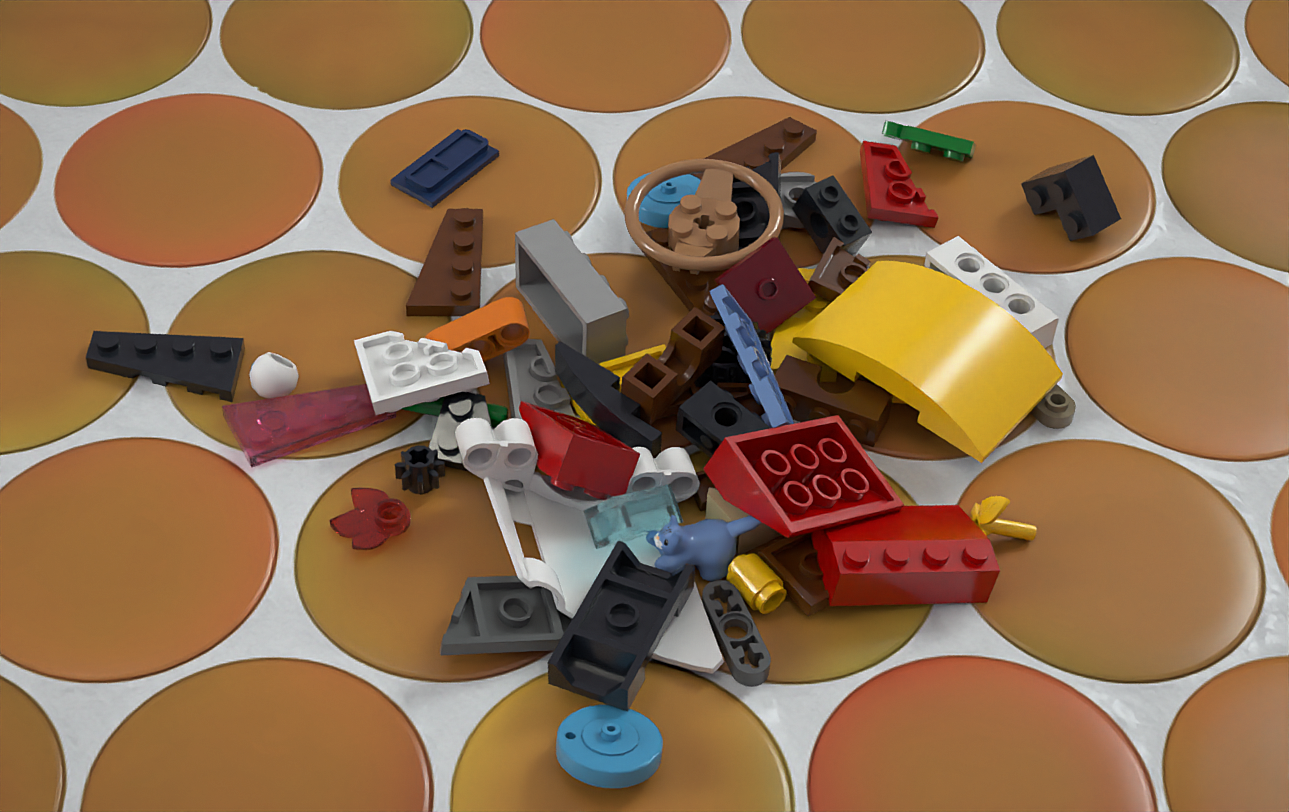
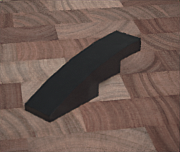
M558 342L555 345V372L573 400L600 429L631 448L644 447L648 449L653 458H656L661 453L662 432L640 419L641 404L620 392V377L563 342Z

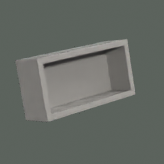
M555 219L515 232L516 288L556 340L563 342L597 364L625 356V346L628 345L626 319L629 318V310L627 304L611 290L606 277L599 275L594 269L588 255L581 253L576 247L570 233L563 231Z

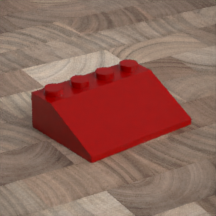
M839 415L725 437L703 468L725 501L787 538L898 511L904 506L903 502Z
M959 505L903 506L898 511L814 531L811 534L814 549L818 552L817 561L820 571H823L825 590L828 589L830 606L987 603L1000 573L990 539Z

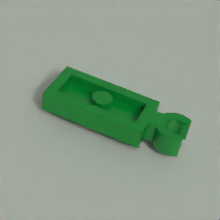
M886 120L882 131L885 137L911 143L910 149L927 154H930L931 149L943 151L944 158L963 162L964 157L973 158L976 147L974 141L909 125L904 126Z

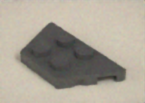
M518 576L467 577L460 600L455 606L446 634L442 638L439 650L440 655L555 650L572 618L556 608L552 592L549 589L540 586L530 589Z

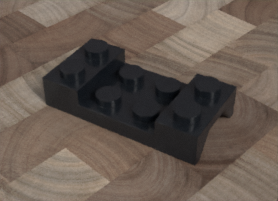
M617 541L547 662L548 684L628 712L645 680V668L673 616L679 617L694 589L695 566L687 563L670 573L640 563L626 543Z

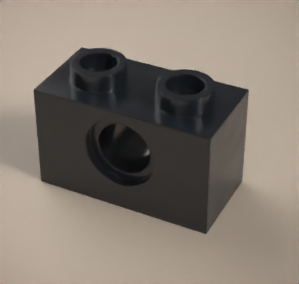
M834 175L806 187L792 207V210L823 255L833 237L843 242L842 249L853 255L859 251L872 233Z
M709 381L679 406L675 430L711 458L725 437L769 429V426L765 424L758 414L750 412L737 402L730 392L722 390L712 381Z

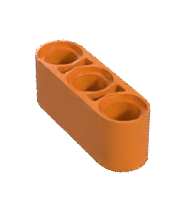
M505 297L432 330L426 335L425 339L447 343L448 350L461 353L465 348L478 350L484 363L525 343L529 338L530 331L523 303L517 298Z

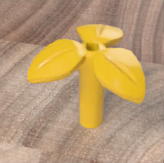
M991 496L982 500L981 505L975 503L972 507L969 517L986 536L992 533L1033 541L1036 536L1035 525L998 518L1009 505L1010 500L1008 498Z

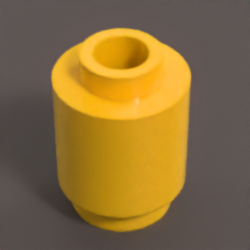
M742 554L730 563L726 581L732 583L739 590L743 600L751 609L759 610L762 614H768L779 607L784 601L786 590L783 588V581L757 554Z

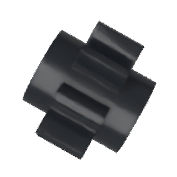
M421 445L413 446L406 452H401V462L395 464L396 479H402V490H409L420 495L426 494L434 488H439V477L445 476V462L438 460V450H431Z

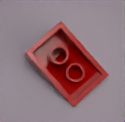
M521 401L519 411L522 419L529 425L538 453L537 466L552 477L550 481L552 485L567 491H573L574 486L585 488L584 493L600 500H607L608 495L624 499L629 481L633 476L640 457L639 452L587 420Z

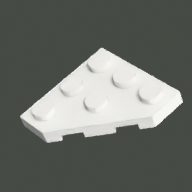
M387 331L354 340L375 415L385 412H396L407 406L422 402H433L440 397L459 392L473 391L478 387L490 384L485 365L478 350L465 348L462 353L448 350L447 343L421 338L417 343L405 340L403 333Z

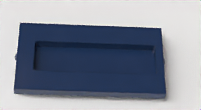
M457 129L390 180V184L433 208L499 157V150L489 146V141L468 129L462 131Z

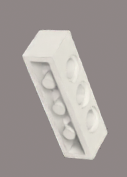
M957 236L926 252L924 267L955 278L997 303L1019 321L1044 348L1053 344L1059 317L962 238Z

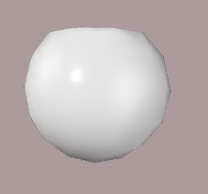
M267 352L254 361L249 377L252 388L259 396L270 400H280L288 396L296 388L299 375L296 365L290 360L278 354Z

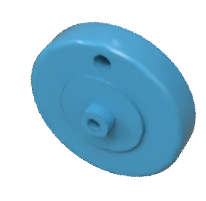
M650 173L644 174L630 183L627 188V199L634 187ZM687 174L659 184L643 199L639 208V221L653 227L668 228L671 212L676 206L680 205L682 197L695 195L701 180Z
M595 705L582 708L567 716L557 731L556 756L560 765L574 778L592 786L602 788L630 787L649 779L657 771L661 763L663 749L661 732L650 719L632 709H629L627 712L610 705Z

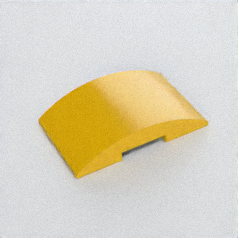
M877 261L797 333L792 340V343L853 382L860 375H863L920 411L917 420L919 424L980 463L995 450L1063 376V373L1041 343L997 303L955 278L927 267L906 262Z

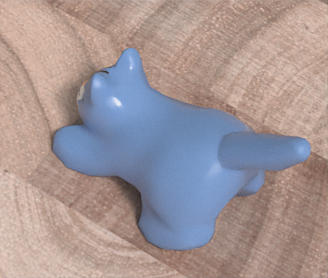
M671 515L670 522L663 526L660 531H650L646 536V540L649 544L656 547L661 554L654 564L655 568L672 573L688 563L695 565L703 579L712 582L727 576L728 567L736 554L737 537L757 528L762 522L752 516H747L731 522H726L722 519H704L696 524L680 526L676 516Z

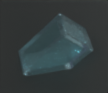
M671 484L615 496L583 510L596 549L616 545L617 541L626 542L647 535L651 531H659L670 522L671 515L676 516L678 524L683 522Z

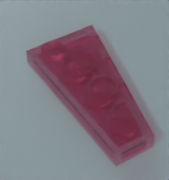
M367 384L222 406L223 417L251 468L396 417V412H385L375 415Z

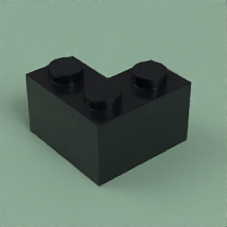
M1094 155L1049 167L1021 183L1026 200L1031 206L1034 215L1057 210L1062 226L1070 241L1093 236L1121 219Z

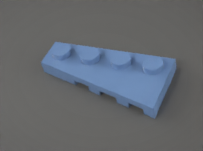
M723 284L712 289L709 292L725 324V330L738 352L737 359L752 382L749 384L750 391L759 405L762 404L766 412L761 415L765 424L769 426V429L795 424L751 319Z

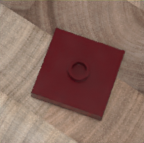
M772 237L714 279L718 286L723 284L751 321L758 322L759 329L765 330L767 334L816 299L811 288L777 237Z

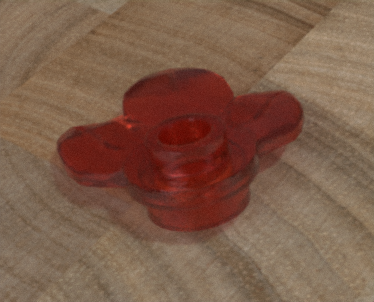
M360 487L351 489V498L355 509L329 520L330 526L337 534L342 537L353 538V549L371 550L383 545L390 536L404 533L411 524V514L402 501L389 498L384 491Z

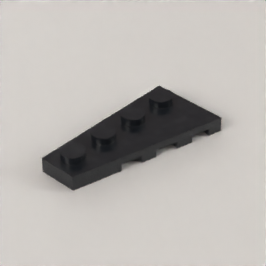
M93 331L86 354V362L90 369L132 379L137 375L149 377L153 384L165 387L169 382L187 386V392L203 395L205 391L219 394L220 400L233 402L245 345L244 338Z

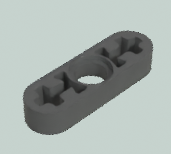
M724 580L708 583L702 592V602L719 649L733 678L744 686L753 687L761 685L769 676L771 657L739 590L732 583ZM720 598L723 603H727V613L723 614L724 609L720 601L714 599ZM729 627H740L746 631L747 635L743 638L734 639L728 637L724 631ZM748 651V658L750 660V663L753 666L758 665L757 668H752L749 664H744V652Z

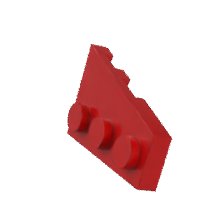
M863 141L860 148L867 217L879 221L935 228L939 217L934 209L929 210L925 204L926 195L922 188H916L910 178L912 172L897 146Z

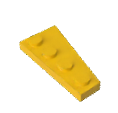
M798 268L808 284L816 268ZM814 293L816 299L776 328L771 342V368L775 375L786 355L822 366L820 382H836V370L792 343L793 337L832 303V301Z

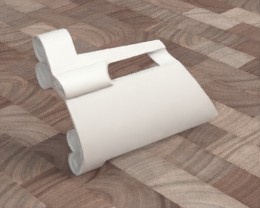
M471 418L463 421L455 431L464 467L484 480L518 578L530 589L535 586L549 589L552 592L556 608L572 619L617 541L626 543L640 563L655 567L654 564L661 554L656 547L647 542V534L650 531H660L663 526L668 524L671 517L668 507L690 498L697 492L700 485L689 454L684 448L671 447L659 453L656 458H653L648 449L634 447L632 449L639 452L640 457L633 476L629 481L624 499L608 495L607 500H600L584 493L585 488L574 486L573 491L556 487L550 483L552 477L541 475L534 471L538 460V453L529 425L523 419L512 418L505 420L495 430H491V426L486 420ZM514 522L532 526L542 561L535 558H524ZM694 580V589L679 617L673 616L651 658L687 669L713 674L724 663Z

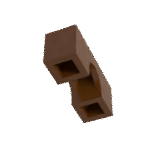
M694 307L671 329L669 343L658 360L646 353L622 377L621 393L641 404L640 419L651 425L721 356L725 326Z
M786 355L775 374V378L793 420L805 422L839 415L859 443L874 447L889 419L893 394L880 386L857 379L853 388L848 392L841 394L827 392L820 387L822 366Z

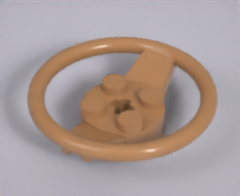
M715 159L679 161L651 172L631 191L624 213L629 235L642 251L655 260L672 266L674 271L680 272V269L690 270V274L696 275L700 271L730 269L772 237L778 238L784 222V210L777 191L765 178L742 165ZM704 173L695 195L682 197L680 205L676 206L669 215V249L654 242L645 233L639 221V208L645 196L653 188L669 179L687 174ZM734 178L745 182L757 190L769 208V222L763 234L754 243L739 251L740 218L737 215V206L732 202Z

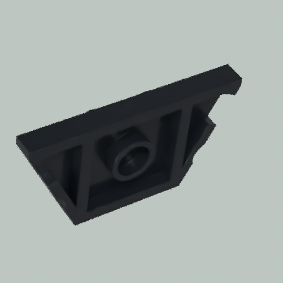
M779 152L768 155V162L752 171L765 178L777 191L781 199V159ZM734 178L732 202L737 206V215L740 218L739 251L754 243L763 234L769 222V208L757 190L745 182Z

